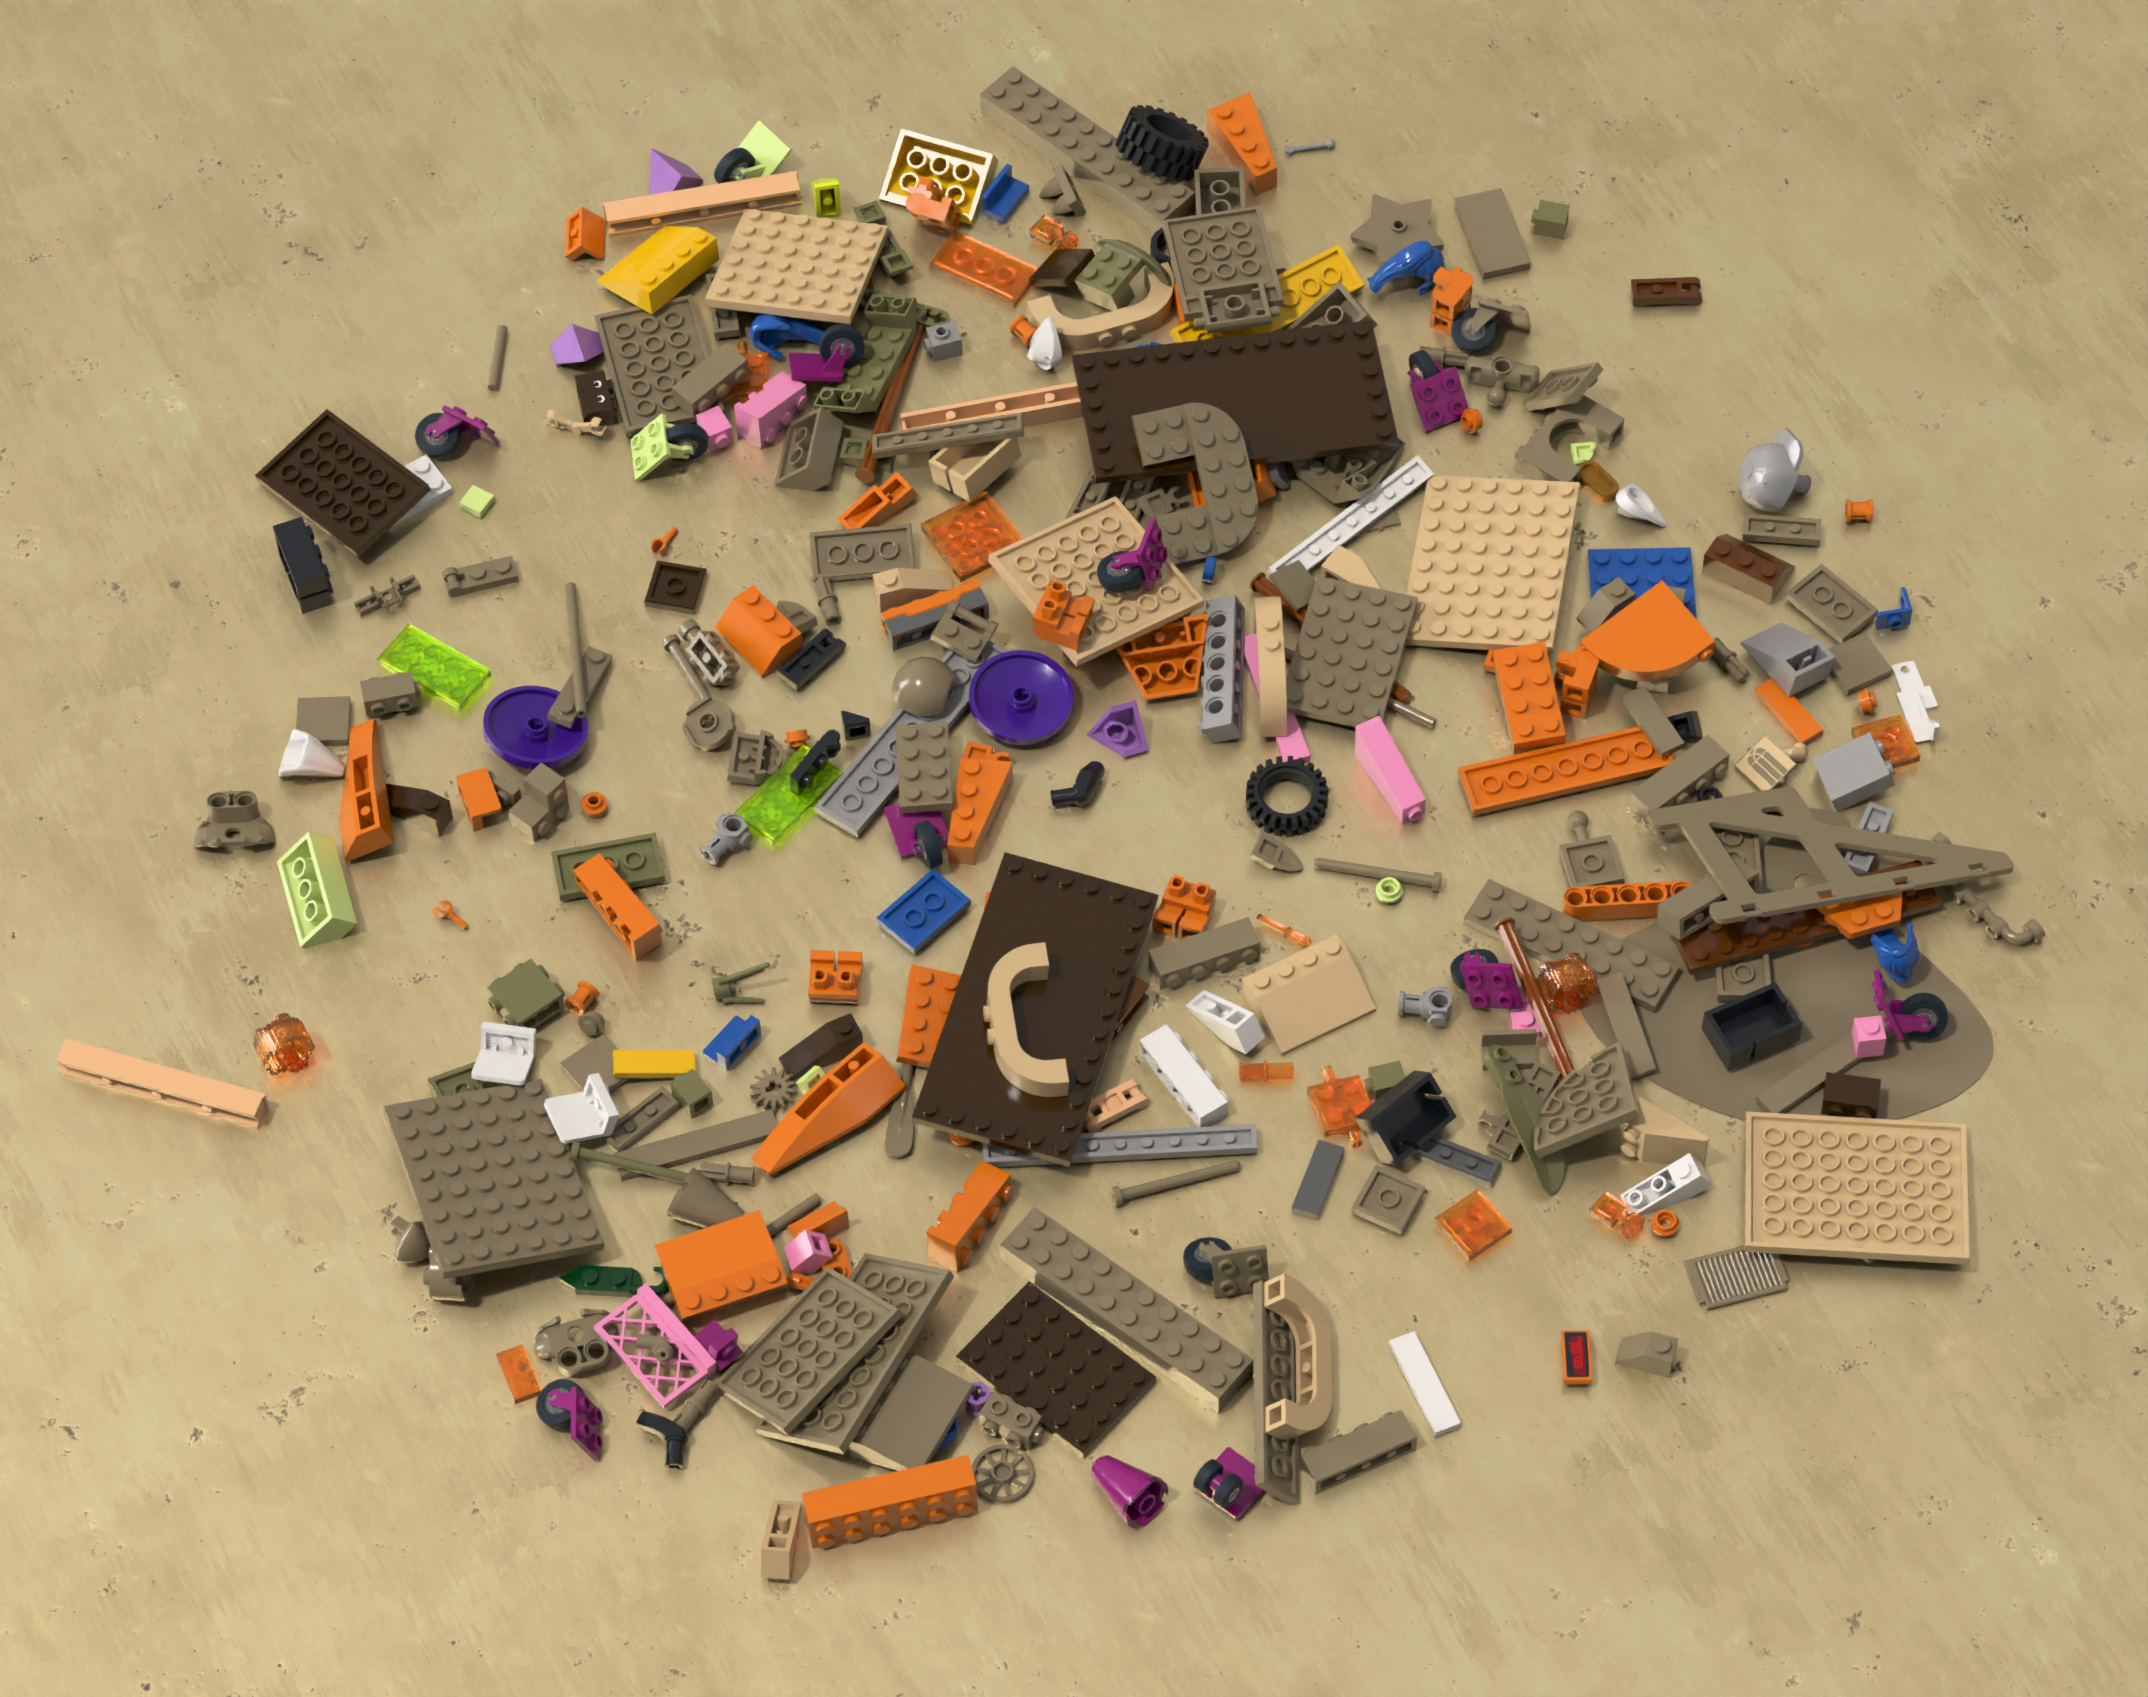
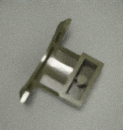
M1116 239L1099 240L1095 245L1096 255L1075 279L1085 300L1111 311L1127 307L1136 297L1129 283L1144 265L1158 277L1160 282L1167 285L1171 284L1168 272L1150 254L1128 242Z

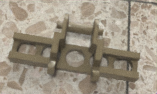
M414 574L399 582L394 581V578L390 577L389 581L392 587L380 593L371 586V595L354 602L359 615L362 617L381 607L382 609L385 608L388 612L390 611V606L398 602L404 604V596L421 589ZM408 583H414L413 585L406 588V585ZM385 594H391L392 598L389 600H385L383 596ZM362 605H368V606H366V607L360 609V607H361Z

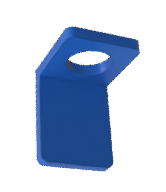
M1902 587L1900 590L1899 605L1901 609L1878 612L1875 624L1876 630L1896 629L1901 626L1910 625L1912 607L1905 587Z

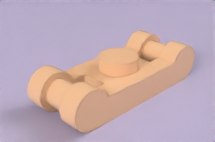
M1136 1079L1128 1080L1092 1099L1085 1119V1128L1089 1133H1096L1104 1125L1136 1109L1141 1110L1150 1103L1148 1096L1139 1090L1140 1085ZM1128 1095V1096H1131L1132 1098L1129 1099V1100H1127V1099L1125 1098V1096ZM1099 1110L1101 1114L1094 1117L1092 1113Z

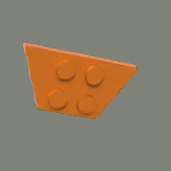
M1898 882V883H1895V884H1896V885H1902L1903 882ZM1903 891L1897 894L1816 909L1824 915L1825 921L1837 927L1840 933L1850 940L1899 926ZM1831 895L1819 896L1820 899L1832 897Z

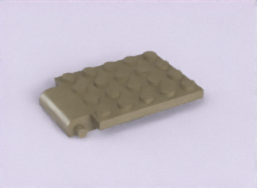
M1260 206L1162 220V228L1184 321L1194 320L1195 328L1204 327L1206 334L1271 325V317L1280 316L1279 307H1284L1283 296Z

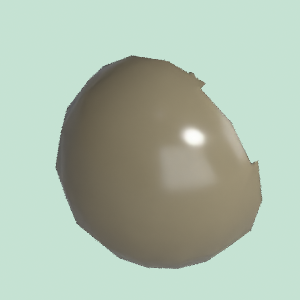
M921 656L909 660L897 671L892 685L894 700L904 711L916 716L929 717L940 715L946 708L950 690L954 689L956 685V674L946 663L934 657Z

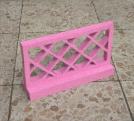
M647 1283L637 1289L635 1296L594 1325V1330L663 1408H666L705 1377L710 1379L717 1373L716 1361ZM637 1304L644 1312L643 1320L627 1318V1311ZM611 1323L622 1324L621 1336L609 1335L604 1328ZM626 1324L642 1326L641 1334L644 1335L645 1326L658 1327L661 1331V1336L664 1337L665 1335L669 1345L679 1351L678 1359L660 1362L656 1357L642 1356L643 1348H639L638 1356L626 1355L623 1351V1344L637 1343V1337L625 1336ZM641 1362L656 1363V1376L644 1375L640 1371ZM661 1364L677 1365L676 1377L660 1376ZM681 1366H691L698 1372L691 1379L679 1378ZM659 1382L675 1383L674 1391L664 1398L658 1391Z

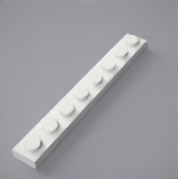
M1417 455L1381 482L1375 490L1361 497L1270 566L1267 573L1270 575L1280 570L1282 565L1287 566L1297 560L1309 572L1329 557L1338 545L1343 546L1425 484L1434 473Z

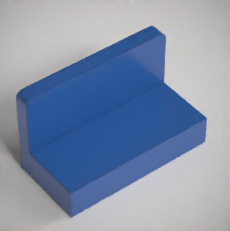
M1005 165L982 195V214L1001 224L1007 221L1029 192L1028 184L1012 177L1011 165Z
M752 1015L746 1021L739 1016H734L703 1050V1055L728 1071L761 1035L760 1020Z

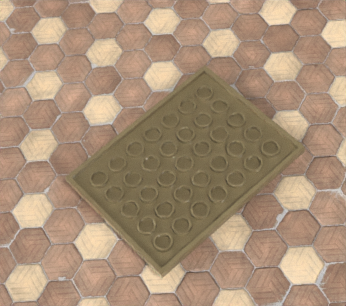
M542 1079L526 1081L521 1086L508 1084L384 1106V1117L442 1279L604 1249L602 1235L575 1164L572 1160H569L570 1151L568 1146L560 1141L544 1107V1102L549 1096Z

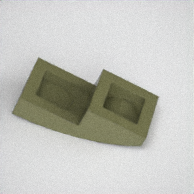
M844 438L839 456L840 461L860 468L869 439ZM896 456L879 458L875 471L892 473Z

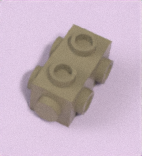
M400 672L390 676L373 677L360 681L367 717L381 716L395 711H407L418 707L417 697L421 696L419 681H413L412 672Z
M992 1392L979 1412V1427L985 1433L991 1436L997 1435L1016 1448L1022 1447L1029 1451L1033 1443L1037 1444L1044 1433L1042 1416L1031 1407H1023L1015 1403L1007 1395L1002 1394L1000 1396Z

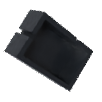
M302 517L274 525L273 531L279 557L285 572L289 573L287 577L302 614L332 605L330 594L334 592L329 580L330 574L327 565L323 564L321 560L323 558L318 544L315 545V537L311 526H306Z
M1776 982L1704 1012L1702 1031L1727 1071L1748 1063L1750 1056L1755 1060L1800 1040L1802 1022L1791 1005L1787 1006L1788 1000Z
M1414 1070L1355 1117L1381 1163L1398 1165L1415 1151L1413 1146L1420 1147L1457 1117L1447 1099L1439 1096L1442 1091L1431 1072Z

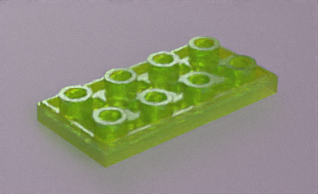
M410 624L405 626L377 658L378 665L394 674L412 672L413 681H419L420 689L458 711L464 708L492 676L491 670Z
M804 744L734 812V814H739L744 818L745 823L750 829L773 845L819 802L843 774L840 769L828 762L825 769L819 770L814 776V781L808 789H804L800 796L793 794L790 786V775L811 750Z

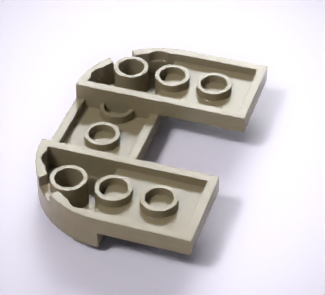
M1186 403L1180 406L1132 416L1143 467L1190 456L1195 457L1206 505L1155 516L1158 528L1162 531L1163 545L1167 548V557L1174 565L1204 559L1207 556H1217L1238 546L1248 536L1254 526L1258 512V498L1245 441L1234 420L1217 407L1204 403Z

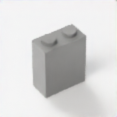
M1870 732L1812 759L1837 812L1895 786L1891 776L1896 773L1890 760L1884 762L1881 755L1886 752L1880 739L1874 741Z

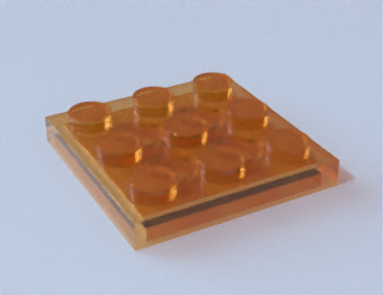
M987 491L980 493L971 502L966 500L921 523L922 532L960 582L992 567L988 562L989 554L1023 539Z

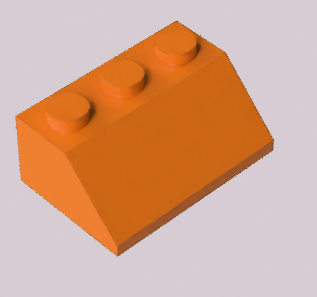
M754 585L732 599L714 627L715 631L762 679L788 662L803 648L802 633Z

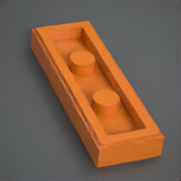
M1772 678L1755 688L1754 694L1798 743L1806 745L1823 735L1824 729L1793 695L1788 697Z

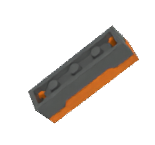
M978 581L963 583L958 587L939 591L932 596L916 599L908 604L892 607L882 612V629L892 650L895 651L930 639L932 632L953 599L958 601L961 607L984 619H989V603ZM956 615L952 618L964 626L971 625V623Z

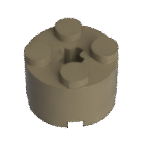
M430 1246V1264L423 1274L424 1285H429L430 1298L446 1301H468L467 1299H471L476 1285L477 1273L442 1279Z

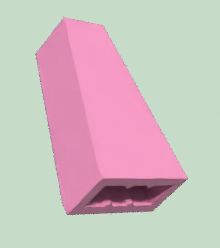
M1376 716L1357 725L1355 757L1401 824L1418 820L1425 814L1426 799L1379 716Z

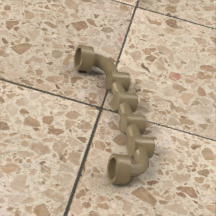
M1941 832L1930 838V841L1951 844L1950 840ZM1965 882L1949 884L1952 888L1949 891L1950 897L1958 904L1965 900L1970 905L1967 911L1975 921L1983 917L1989 923L1986 926V930L1993 938L1996 939L2002 935L2011 943L2021 944L2030 940L2036 943L2045 936L2044 929L2034 919L2029 920L2022 926L2024 932H2013L2007 922L2002 917H1997L1983 899H1978Z

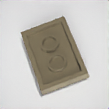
M1596 362L1551 370L1523 402V405L1528 411L1544 410L1550 407L1558 408L1567 404L1575 405L1583 399L1585 391L1598 381L1597 377L1601 374L1603 368Z
M1820 564L1788 590L1785 596L1786 600L1839 643L1850 639L1873 620L1878 613V609L1823 564Z

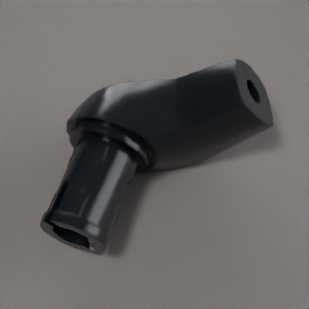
M1091 761L1080 770L1073 787L1051 790L1053 807L1070 803L1083 806L1089 803L1105 774L1103 764Z
M647 1411L642 1412L636 1422L639 1428L658 1436L666 1444L665 1467L673 1470L682 1469L683 1449L689 1440L686 1430L664 1416Z

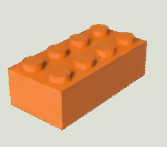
M1545 641L1493 650V666L1513 755L1565 743L1566 734Z

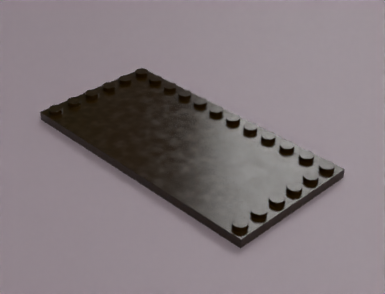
M1372 320L1072 355L1095 484L1198 472L1194 456L1143 467L1132 416L1180 406L1186 403L1212 405L1228 414L1237 424L1243 435L1250 465L1392 449L1399 446Z
M1004 852L911 1122L1070 1167L1159 895ZM1045 942L1049 972L1047 980L1022 983L1011 993L1018 1042L1023 1051L1033 1058L1040 1060L1065 1058L1069 1077L1068 1096L1041 1097L1017 1088L1002 1074L996 1062L993 1045H988L987 1029H990V1023L984 1021L983 1006L987 1005L990 974L996 963L1005 954L1027 944Z

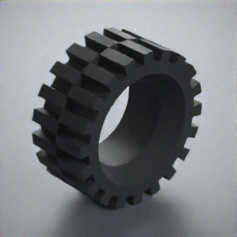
M1137 105V107L1133 106L1130 109L1115 145L1118 147L1119 153H1124L1123 157L1125 159H1131L1132 164L1143 167L1144 171L1148 173L1151 171L1160 178L1165 176L1167 180L1173 181L1175 178L1178 182H1183L1184 180L1190 181L1191 178H1194V169L1199 168L1209 146V140L1207 137H1204L1205 134L1201 130H1196L1197 126L1187 123V120L1183 117H1176L1175 113H1167L1162 108L1157 107V109H1154L1149 105H1146V107Z

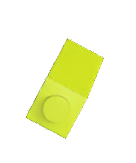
M836 177L811 181L816 216L819 218L841 216L839 182Z

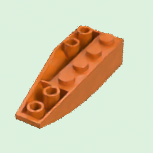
M375 719L354 726L350 730L339 813L344 859L347 862L394 843L377 721Z
M863 1042L825 1074L793 1106L768 1135L751 1158V1162L771 1176L867 1123L906 1089V1085L884 1056Z

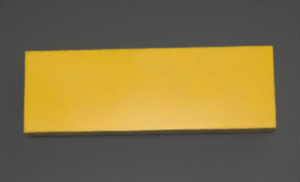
M613 1050L612 1053L614 1078H675L679 1074L686 1073L691 1069H694L696 1072L694 1050Z

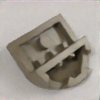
M764 730L760 731V735L734 732L727 781L760 785L772 779L783 762L784 749L782 744L780 745L774 739L772 733Z

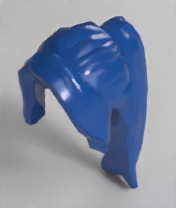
M1428 241L1415 242L1398 252L1382 265L1372 277L1367 278L1370 282V290L1378 293L1387 282L1395 278L1413 275L1426 280L1418 288L1420 295L1425 294L1431 286L1436 284L1433 282V276L1440 267L1445 268L1444 257L1441 251L1433 247Z
M763 313L753 320L750 328V338L755 348L779 360L782 359L783 353L773 349L775 346L789 339L793 341H811L819 345L820 338L824 333L822 329L803 318Z
M1911 922L1907 923V943L1905 945L1897 939L1892 928L1875 932L1874 935H1871V942L1878 954L1879 964L1898 983H1906L1911 978L1913 966L1920 957Z

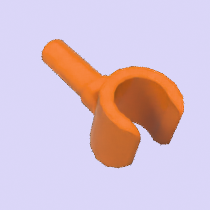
M673 527L665 537L653 539L651 542L652 551L654 552L657 547L662 546L659 553L661 556H665L668 552L667 544L678 532V529Z
M442 900L439 902V905L444 908L445 912L439 907L433 908V914L437 918H444L446 916L465 930L468 924L452 911L450 901Z

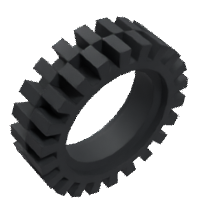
M1282 756L1276 757V764H1273L1271 758L1265 761V767L1259 764L1256 772L1252 771L1250 780L1247 781L1246 808L1247 812L1249 811L1251 820L1255 819V825L1259 828L1264 824V831L1270 833L1272 828L1275 829V836L1279 837L1281 836V830L1286 831V837H1292V830H1296L1298 836L1303 835L1304 827L1308 832L1313 830V823L1317 826L1320 824L1321 817L1324 818L1328 805L1327 781L1325 776L1322 777L1320 769L1318 768L1314 771V764L1311 762L1304 766L1305 759L1300 757L1297 763H1293V756H1288V762H1283ZM1278 780H1295L1307 787L1311 794V800L1301 811L1289 814L1279 813L1272 810L1264 802L1262 797L1264 790Z

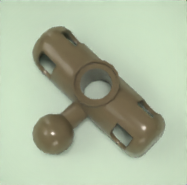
M1470 356L1465 364V380L1469 383L1493 386L1487 392V401L1493 406H1501L1506 401L1505 388L1533 392L1539 385L1540 369L1536 365L1532 366L1513 362L1508 356H1497L1494 359ZM1471 368L1481 369L1479 379L1471 377ZM1521 375L1531 377L1529 387H1524L1520 384Z

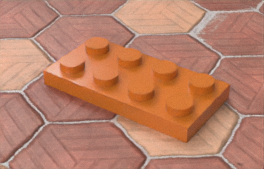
M911 964L896 1062L929 1068L961 975Z

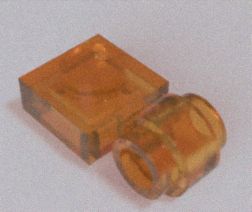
M1044 214L1029 230V237L1049 247L1054 242H1056V249H1075L1078 245L1079 239L1074 232H1064L1063 224Z
M1607 1191L1589 1209V1216L1610 1229L1618 1223V1231L1626 1239L1636 1237L1642 1231L1644 1219L1635 1212L1626 1213L1628 1211V1204Z

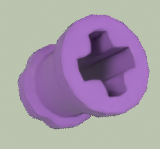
M974 1382L972 1384L975 1388L967 1399L965 1408L971 1416L979 1417V1412L990 1397V1390L984 1383Z

